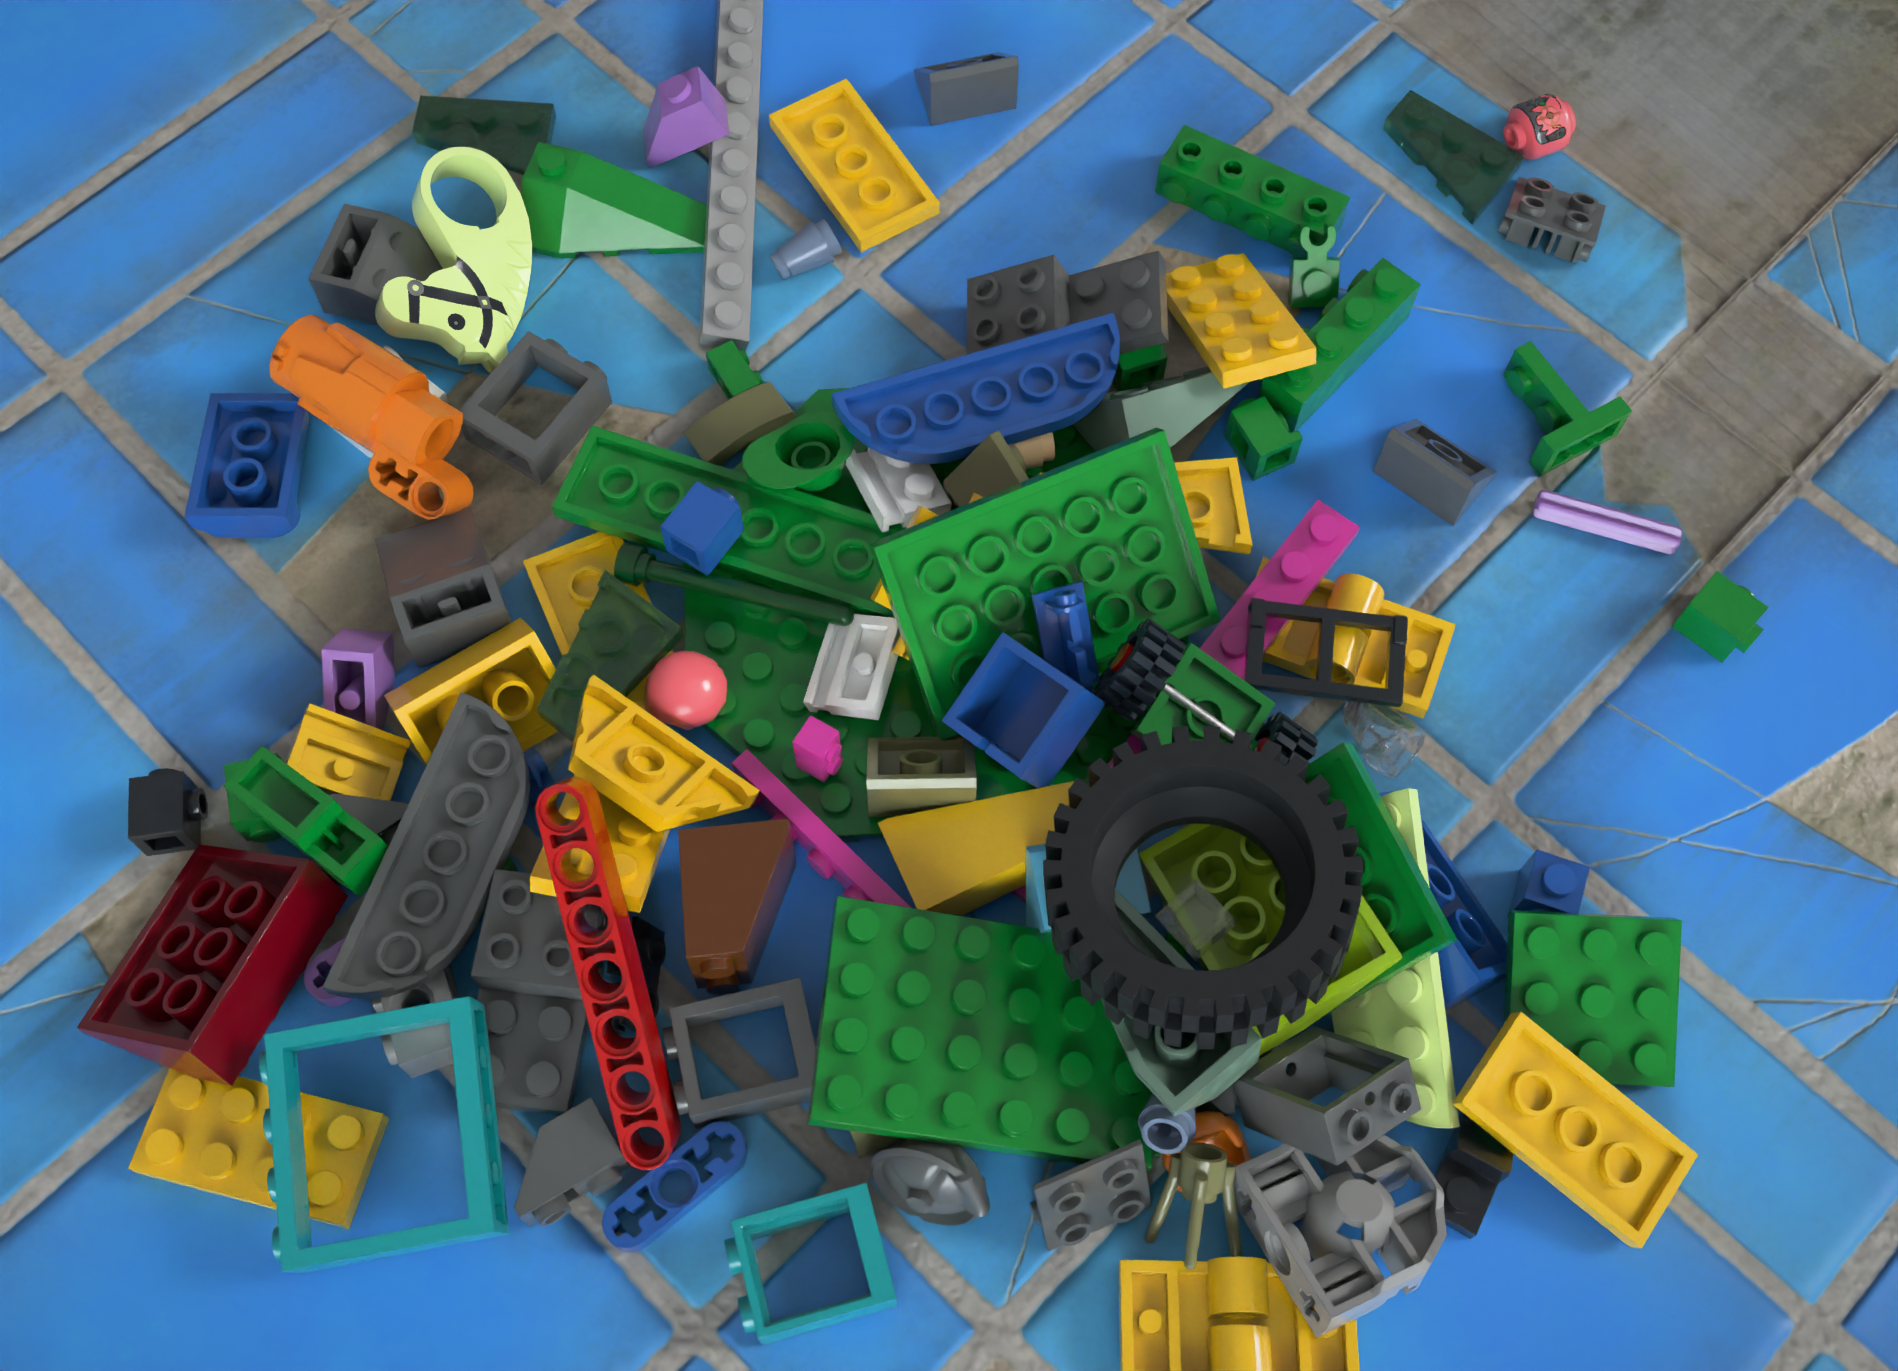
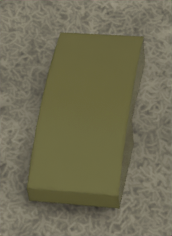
M766 382L725 401L697 420L683 433L703 461L722 466L749 441L752 440L754 442L758 438L786 425L796 417V414L774 385Z

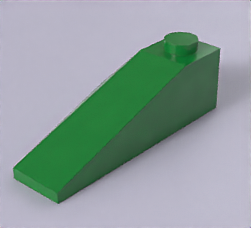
M538 142L524 173L521 196L529 217L532 252L560 259L577 258L576 252L603 251L604 257L620 256V250L646 249L652 255L704 252L706 204L585 152Z

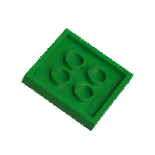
M1509 910L1504 1023L1511 1013L1522 1012L1610 1084L1674 1087L1682 920L1669 917Z

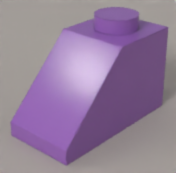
M699 66L658 84L643 128L646 163L648 166L653 168L729 134L726 100Z
M342 628L321 649L324 709L384 731L389 703L384 695L393 690L395 682L393 632Z

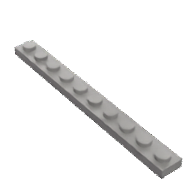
M717 0L713 85L726 100L729 134L710 142L699 344L718 347L732 340L738 350L742 348L746 351L750 337L764 0Z

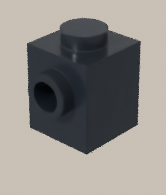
M156 769L151 771L148 776L129 778L128 839L146 856L196 850L198 845L201 844V820H205L208 815V803L204 790L198 788L184 771L175 769Z

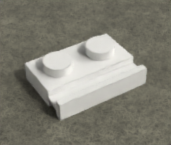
M869 447L867 452L856 453L853 449L851 455L846 459V466L881 532L889 531L890 525L901 523L903 528L907 527L918 506H922L937 515L951 511L952 503L930 464L896 460L882 455Z
M854 614V620L848 626L828 623L803 701L810 712L817 713L818 710H826L833 715L879 720L899 656L892 652L901 635L895 618Z

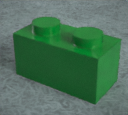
M732 340L706 352L708 369L728 400L748 389L763 384L758 371H752L749 367L750 362L745 351L742 348L738 350Z

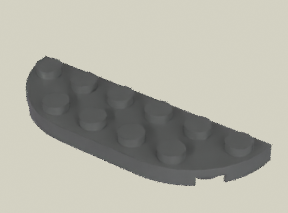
M462 692L460 693L323 985V988L329 994L345 998L374 999L405 992L440 973L459 955L472 937L487 905L495 869L502 870L524 821L530 796L529 769L521 745L507 722L494 709L479 699Z

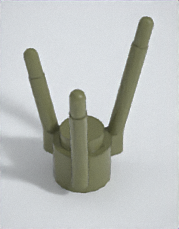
M1189 1143L1181 1150V1154H1172L1169 1175L1145 1234V1241L1147 1243H1154L1178 1186L1181 1187L1182 1196L1191 1201L1184 1266L1188 1270H1193L1196 1266L1204 1205L1215 1202L1217 1194L1221 1192L1231 1257H1242V1244L1234 1189L1236 1164L1227 1162L1228 1154L1225 1150L1206 1143Z

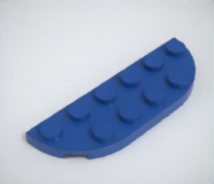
M1114 313L1106 314L832 393V405L837 416L850 433L860 442L882 455L896 460L919 464H937L960 460L968 457L989 434L998 430L1006 443L1010 445L1068 427L1088 415L1105 397L1115 377L1120 353L1118 324Z

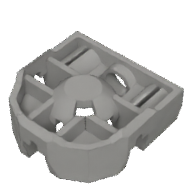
M1382 1135L1338 1166L1316 1157V1160L1328 1176L1322 1181L1304 1155L1305 1152L1285 1143L1236 1166L1234 1189L1237 1210L1316 1338L1377 1309L1387 1299L1397 1295L1400 1289H1402L1405 1295L1417 1290L1447 1236L1442 1187L1420 1155L1412 1147L1400 1145L1385 1135ZM1409 1176L1413 1181L1419 1180L1423 1186L1420 1191L1423 1195L1396 1207L1390 1192L1402 1187ZM1300 1220V1231L1292 1224L1293 1222ZM1343 1222L1352 1227L1361 1228V1240L1349 1239L1338 1233ZM1376 1249H1379L1377 1253L1392 1274L1387 1278L1383 1276L1372 1259ZM1310 1255L1314 1258V1261L1312 1262L1310 1261Z

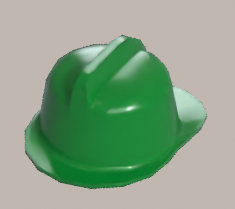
M826 411L805 413L751 443L742 456L743 470L749 479L764 487L795 489L809 493L823 491L833 486L840 479L845 468V460L851 455L856 444L855 436L843 425L836 413Z

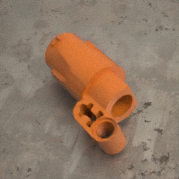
M310 314L299 318L287 328L272 352L269 363L270 377L276 384L299 397L297 403L299 406L374 453L368 467L369 478L374 487L416 515L427 520L449 516L470 506L474 495L470 479L462 471L443 460L459 436L463 424V413L429 392V382L423 372L340 323L329 324L320 317ZM439 487L443 492L444 501L439 496Z

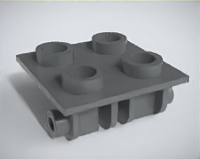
M1518 177L1498 233L1506 235L1505 240L1527 247L1534 228L1537 227L1539 229L1531 249L1536 250L1542 234L1546 230L1552 232L1546 246L1545 254L1549 255L1557 235H1561L1553 256L1576 264L1577 260L1587 262L1591 250L1596 244L1606 206L1599 204L1594 197L1585 193L1575 192L1569 194L1554 189L1550 182L1540 178H1529L1527 180Z
M1139 1139L1033 1185L1036 1200L1029 1203L1036 1223L1038 1225L1041 1224L1048 1252L1063 1245H1076L1085 1240L1090 1233L1115 1222L1125 1223L1136 1218L1142 1210L1152 1207L1141 1140Z

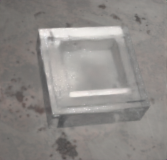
M1198 879L1192 882L1155 916L1195 961L1237 924L1234 917Z

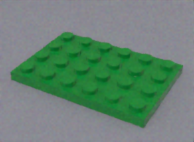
M1157 427L869 544L935 733L941 740L959 734L942 722V719L1002 632L1043 659L1031 594L1079 581L1083 583L1098 673L1107 669L1109 666L1107 665L1108 662L1117 654L1120 645L1127 641L1128 635L1133 630L1136 631L1138 625L1142 621L1145 622L1148 618L1178 639L1221 621L1165 430Z
M837 896L833 905L807 1125L1084 1164L1140 1139L1143 1144L1146 1172L1152 1168L1153 1149L1148 1147L1143 1141L1138 1126L1139 1116L1152 1092L1135 1075L1111 1020L1105 1017V1007L1101 998L1092 1006L1081 995L1080 977L1071 982L1063 968L1062 954H1056L1051 932L1040 933L1038 928Z

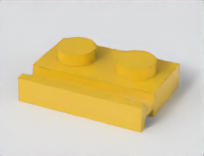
M309 704L305 709L302 722L297 730L285 763L328 795L334 793L390 801L404 763L403 759L411 741Z

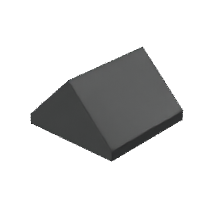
M996 52L914 69L915 79L931 126L1016 109L1019 64L1018 57L1015 55Z
M1418 419L1392 428L1385 440L1373 471L1453 526L1497 473Z

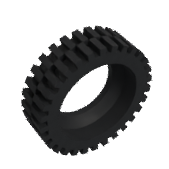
M1188 726L1172 728V743L1161 745L1157 731L1141 735V752L1138 754L1133 753L1127 742L1113 748L1112 769L1099 758L1088 767L1089 786L1077 778L1068 789L1069 806L1062 803L1059 804L1054 814L1055 832L1048 830L1045 843L1046 860H1043V876L1048 926H1051L1052 943L1056 954H1062L1063 968L1071 982L1080 977L1081 995L1092 1006L1100 998H1103L1105 1017L1117 1025L1128 1014L1133 1017V1033L1146 1039L1149 1038L1153 1025L1165 1028V1045L1181 1047L1182 1032L1197 1033V1049H1214L1215 1033L1227 1032L1230 1047L1247 1044L1250 1027L1256 1026L1263 1039L1277 1033L1281 1015L1284 1014L1290 1024L1301 1018L1305 1013L1307 999L1309 998L1313 1003L1317 1004L1327 991L1329 978L1335 980L1340 972L1345 953H1348L1361 902L1363 887L1360 886L1363 875L1362 856H1356L1359 839L1354 826L1345 828L1348 811L1341 799L1327 805L1331 786L1321 775H1318L1306 784L1307 762L1295 754L1288 764L1284 766L1279 763L1281 745L1267 739L1261 752L1251 750L1252 733L1237 729L1233 744L1219 742L1220 727L1204 726L1203 741H1190ZM1210 824L1240 833L1258 845L1276 867L1285 893V915L1278 933L1264 951L1248 963L1222 970L1183 969L1161 963L1146 956L1133 944L1125 933L1117 915L1114 899L1119 873L1130 854L1141 843L1154 834L1174 826Z

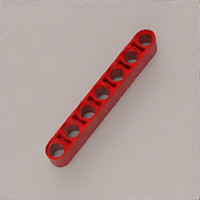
M568 777L546 788L539 795L535 805L536 818L620 1149L625 1160L631 1166L640 1170H653L664 1164L678 1143L681 1135V1121L600 798L595 787L587 780L579 777ZM560 792L572 794L577 799L580 813L576 820L565 818L559 813L556 800ZM573 848L583 849L591 855L594 861L592 874L584 875L573 868L570 859ZM587 904L597 905L605 911L608 917L606 929H596L587 923L584 916V909ZM608 960L614 962L622 973V982L619 984L606 982L599 974V961ZM623 1016L633 1022L636 1028V1037L624 1038L619 1036L613 1029L612 1017ZM636 1071L643 1074L650 1084V1090L647 1092L633 1090L626 1081L625 1073ZM652 1127L661 1133L664 1144L661 1146L647 1144L642 1140L639 1128Z

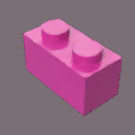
M810 715L792 742L796 767L824 783L830 774L834 776L842 765V745H840L838 730Z

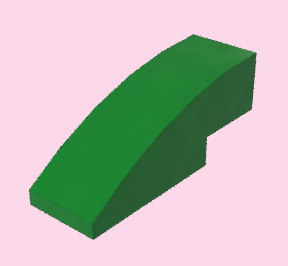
M261 746L223 785L252 812L356 896L360 897L371 885L389 846L381 837L343 810L332 797L264 746Z

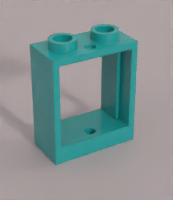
M867 1183L731 1220L734 1237L724 1240L726 1254L732 1275L743 1273L748 1294L737 1298L745 1333L756 1331L757 1338L762 1345L897 1306V1298ZM850 1213L870 1294L772 1321L753 1240Z

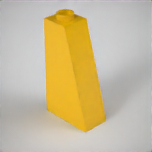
M1074 781L891 817L879 822L878 825L916 908L963 916L1026 885V847L1045 844L1048 830L1055 832L1054 814L1060 803L1069 806L1068 789Z

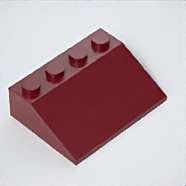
M199 844L77 1026V1029L84 1034L193 1078L233 1086L240 1072L246 1067L251 1054L270 1023L276 1018L281 1005L295 982L304 972L308 961L325 933L334 923L336 915L348 895L311 859Z

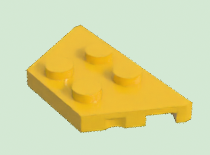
M593 675L589 678L583 692L568 770L579 778L587 780L595 789L656 832L751 807L760 790L597 676Z

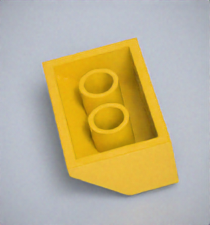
M521 617L384 695L426 765L461 692L479 699L494 709L510 726L523 752L577 721L580 712L535 631Z

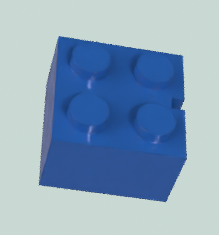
M1002 632L942 719V722L972 744L984 750L987 755L1020 779L1037 788H1041L1052 783L1106 702Z

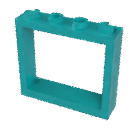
M467 996L264 1034L265 1052L260 1054L259 1070L263 1083L268 1086L269 1109H266L264 1112L263 1127L267 1141L272 1144L274 1167H271L268 1171L267 1184L269 1195L277 1205L278 1226L272 1232V1249L276 1260L281 1262V1272L306 1273L509 1234L486 1011L483 1003ZM449 1023L469 1218L312 1247L297 1051Z

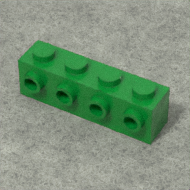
M1183 125L1159 163L1155 188L1156 193L1165 196L1174 203H1181L1205 214L1214 221L1226 223L1246 232L1255 239L1264 240L1289 251L1295 257H1304V249L1297 240V231L1300 224L1309 226V240L1311 243H1317L1323 238L1324 224L1333 225L1337 235L1342 226L1350 197L1186 125Z
M1384 258L1370 271L1362 269L1350 283L1347 290L1348 293L1341 300L1336 297L1333 298L1325 306L1319 316V322L1312 329L1308 327L1303 328V331L1316 346V364L1259 379L1262 381V386L1258 399L1265 396L1274 411L1278 410L1283 414L1290 433L1298 430L1409 317L1421 284Z

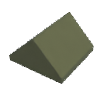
M952 736L945 740H941L939 737L868 738L866 783L869 817L901 816L976 801L977 777L974 744L963 736Z

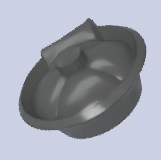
M904 1138L895 1148L882 1150L871 1159L870 1173L879 1191L892 1204L910 1215L919 1216L924 1221L934 1224L960 1225L971 1222L978 1217H983L990 1210L985 1178L981 1175L972 1158L961 1146Z

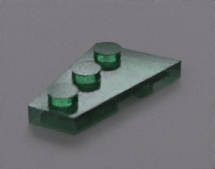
M1412 90L1390 112L1383 126V130L1416 165H1424L1437 179L1435 186L1445 197L1452 195L1464 208L1462 215L1472 225L1518 171L1524 159V156Z
M420 95L412 132L418 144L438 151L452 147H470L481 150L500 162L507 172L510 170L524 175L538 142L551 144L556 112L552 103Z
M604 570L598 583L599 590L590 609H585L578 623L579 631L568 654H563L537 707L540 717L571 742H574L583 692L591 676H597L627 697L653 670L656 663L663 659L684 637L681 626L607 570Z

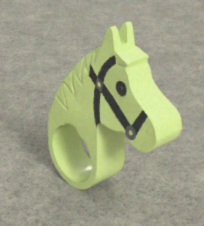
M452 147L438 152L427 162L412 197L414 220L443 269L432 273L426 281L403 276L388 281L377 301L375 316L378 325L387 334L396 338L417 339L436 343L442 346L449 354L456 357L459 365L481 363L491 374L508 355L507 344L518 326L525 306L532 265V240L529 217L519 190L500 162L481 150L470 147ZM447 177L464 178L476 183L486 191L494 203L496 210L494 226L479 230L478 226H468L450 219L436 205L431 194L430 185L439 179Z

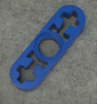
M717 1121L708 1124L670 1154L662 1166L648 1172L617 1197L606 1208L602 1218L603 1232L609 1242L618 1250L627 1253H634L645 1249L734 1176L744 1166L748 1154L747 1144L742 1132L729 1122ZM718 1137L720 1141L726 1142L732 1138L735 1141L730 1146L733 1157L727 1162L717 1157L704 1166L706 1172L712 1177L702 1183L698 1171L686 1159L695 1153L697 1160L701 1163L712 1153L709 1144L712 1139ZM674 1171L685 1172L692 1180V1189L689 1195L679 1202L666 1201L660 1194V1184L663 1178ZM649 1190L655 1204L666 1214L657 1220L651 1210L638 1222L642 1229L638 1236L633 1238L629 1233L625 1232L618 1237L616 1232L622 1226L618 1217L625 1211H628L632 1216L638 1215L648 1205L640 1197Z

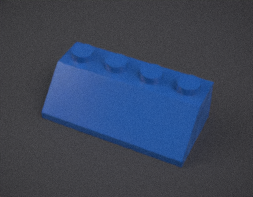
M1383 792L1379 794L1380 796H1383L1391 792ZM1421 818L1430 890L1457 938V941L1438 951L1446 1011L1506 978L1507 942Z

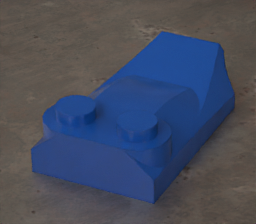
M210 393L185 511V518L192 528L220 538H275L288 534L298 525L301 515L296 498L310 412L297 404L299 397L292 393Z

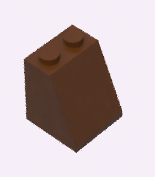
M789 818L678 830L685 952L698 989L706 988L707 992L712 994H725L739 990V984L753 982L796 867V855Z

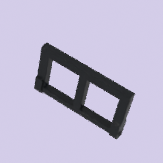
M1251 597L1250 604L1248 605L1244 681L1257 690L1400 707L1403 703L1408 618L1407 616L1399 615L1386 616L1265 601L1264 599ZM1266 617L1320 623L1316 680L1262 673ZM1335 625L1388 631L1385 688L1331 682Z

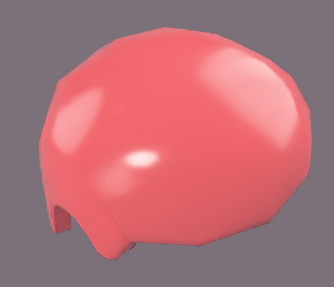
M684 650L672 652L659 660L648 676L645 683L644 703L650 714L662 723L671 724L688 731L714 720L726 702L727 680L723 670L718 667V663L706 655Z

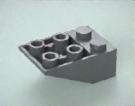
M344 204L308 280L324 313L378 325L375 308L383 287L388 281L402 276L426 281L432 273L443 268L418 228L389 213Z
M471 507L462 509L449 516L433 519L375 539L389 598L404 643L418 668L454 656L512 622Z

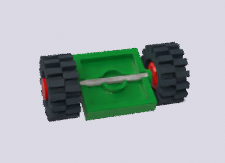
M1149 618L1145 622L1142 621L1136 631L1133 630L1128 635L1127 641L1120 645L1117 654L1110 659L1107 664L1109 666L1102 672L1099 677L1100 681L1094 688L1095 692L1093 694L1106 702L1105 705L1127 721H1133L1137 715L1140 716L1130 731L1139 739H1141V735L1157 731L1161 745L1172 743V728L1188 726L1189 740L1203 741L1204 726L1220 727L1219 742L1233 744L1237 729L1252 733L1251 750L1261 752L1267 739L1281 745L1279 763L1284 766L1288 764L1295 754L1310 764L1308 760L1314 757L1316 753L1315 747L1318 745L1316 737L1283 713L1277 712L1276 716L1273 714L1268 718L1267 723H1264L1276 704L1274 701L1194 644L1184 645L1185 643Z

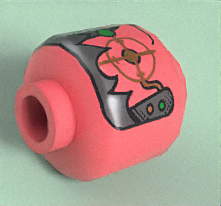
M1552 94L1541 95L1516 104L1510 110L1503 130L1505 143L1510 150H1516L1522 158L1528 161L1561 151L1568 145L1571 135L1575 130V115L1571 106L1566 101Z

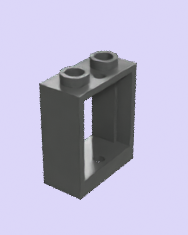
M528 331L459 409L463 413L461 429L466 440L543 485L589 431L591 426L595 424L612 404V399L607 384V376L597 365L590 361L582 363L570 356L558 342L552 339L543 340ZM539 366L579 391L542 434L534 440L495 415Z
M801 978L669 1008L672 1026L663 1028V1037L669 1061L679 1059L682 1080L673 1081L675 1100L679 1115L689 1113L696 1129L717 1121L727 1122L810 1102L816 1046ZM784 1005L799 1076L703 1099L689 1027Z
M1315 1026L1258 1060V1063L1233 1083L1245 1127L1337 1166L1421 1110L1409 1058ZM1289 1063H1291V1068L1289 1072L1286 1073V1067ZM1331 1086L1347 1092L1325 1107L1309 1101Z

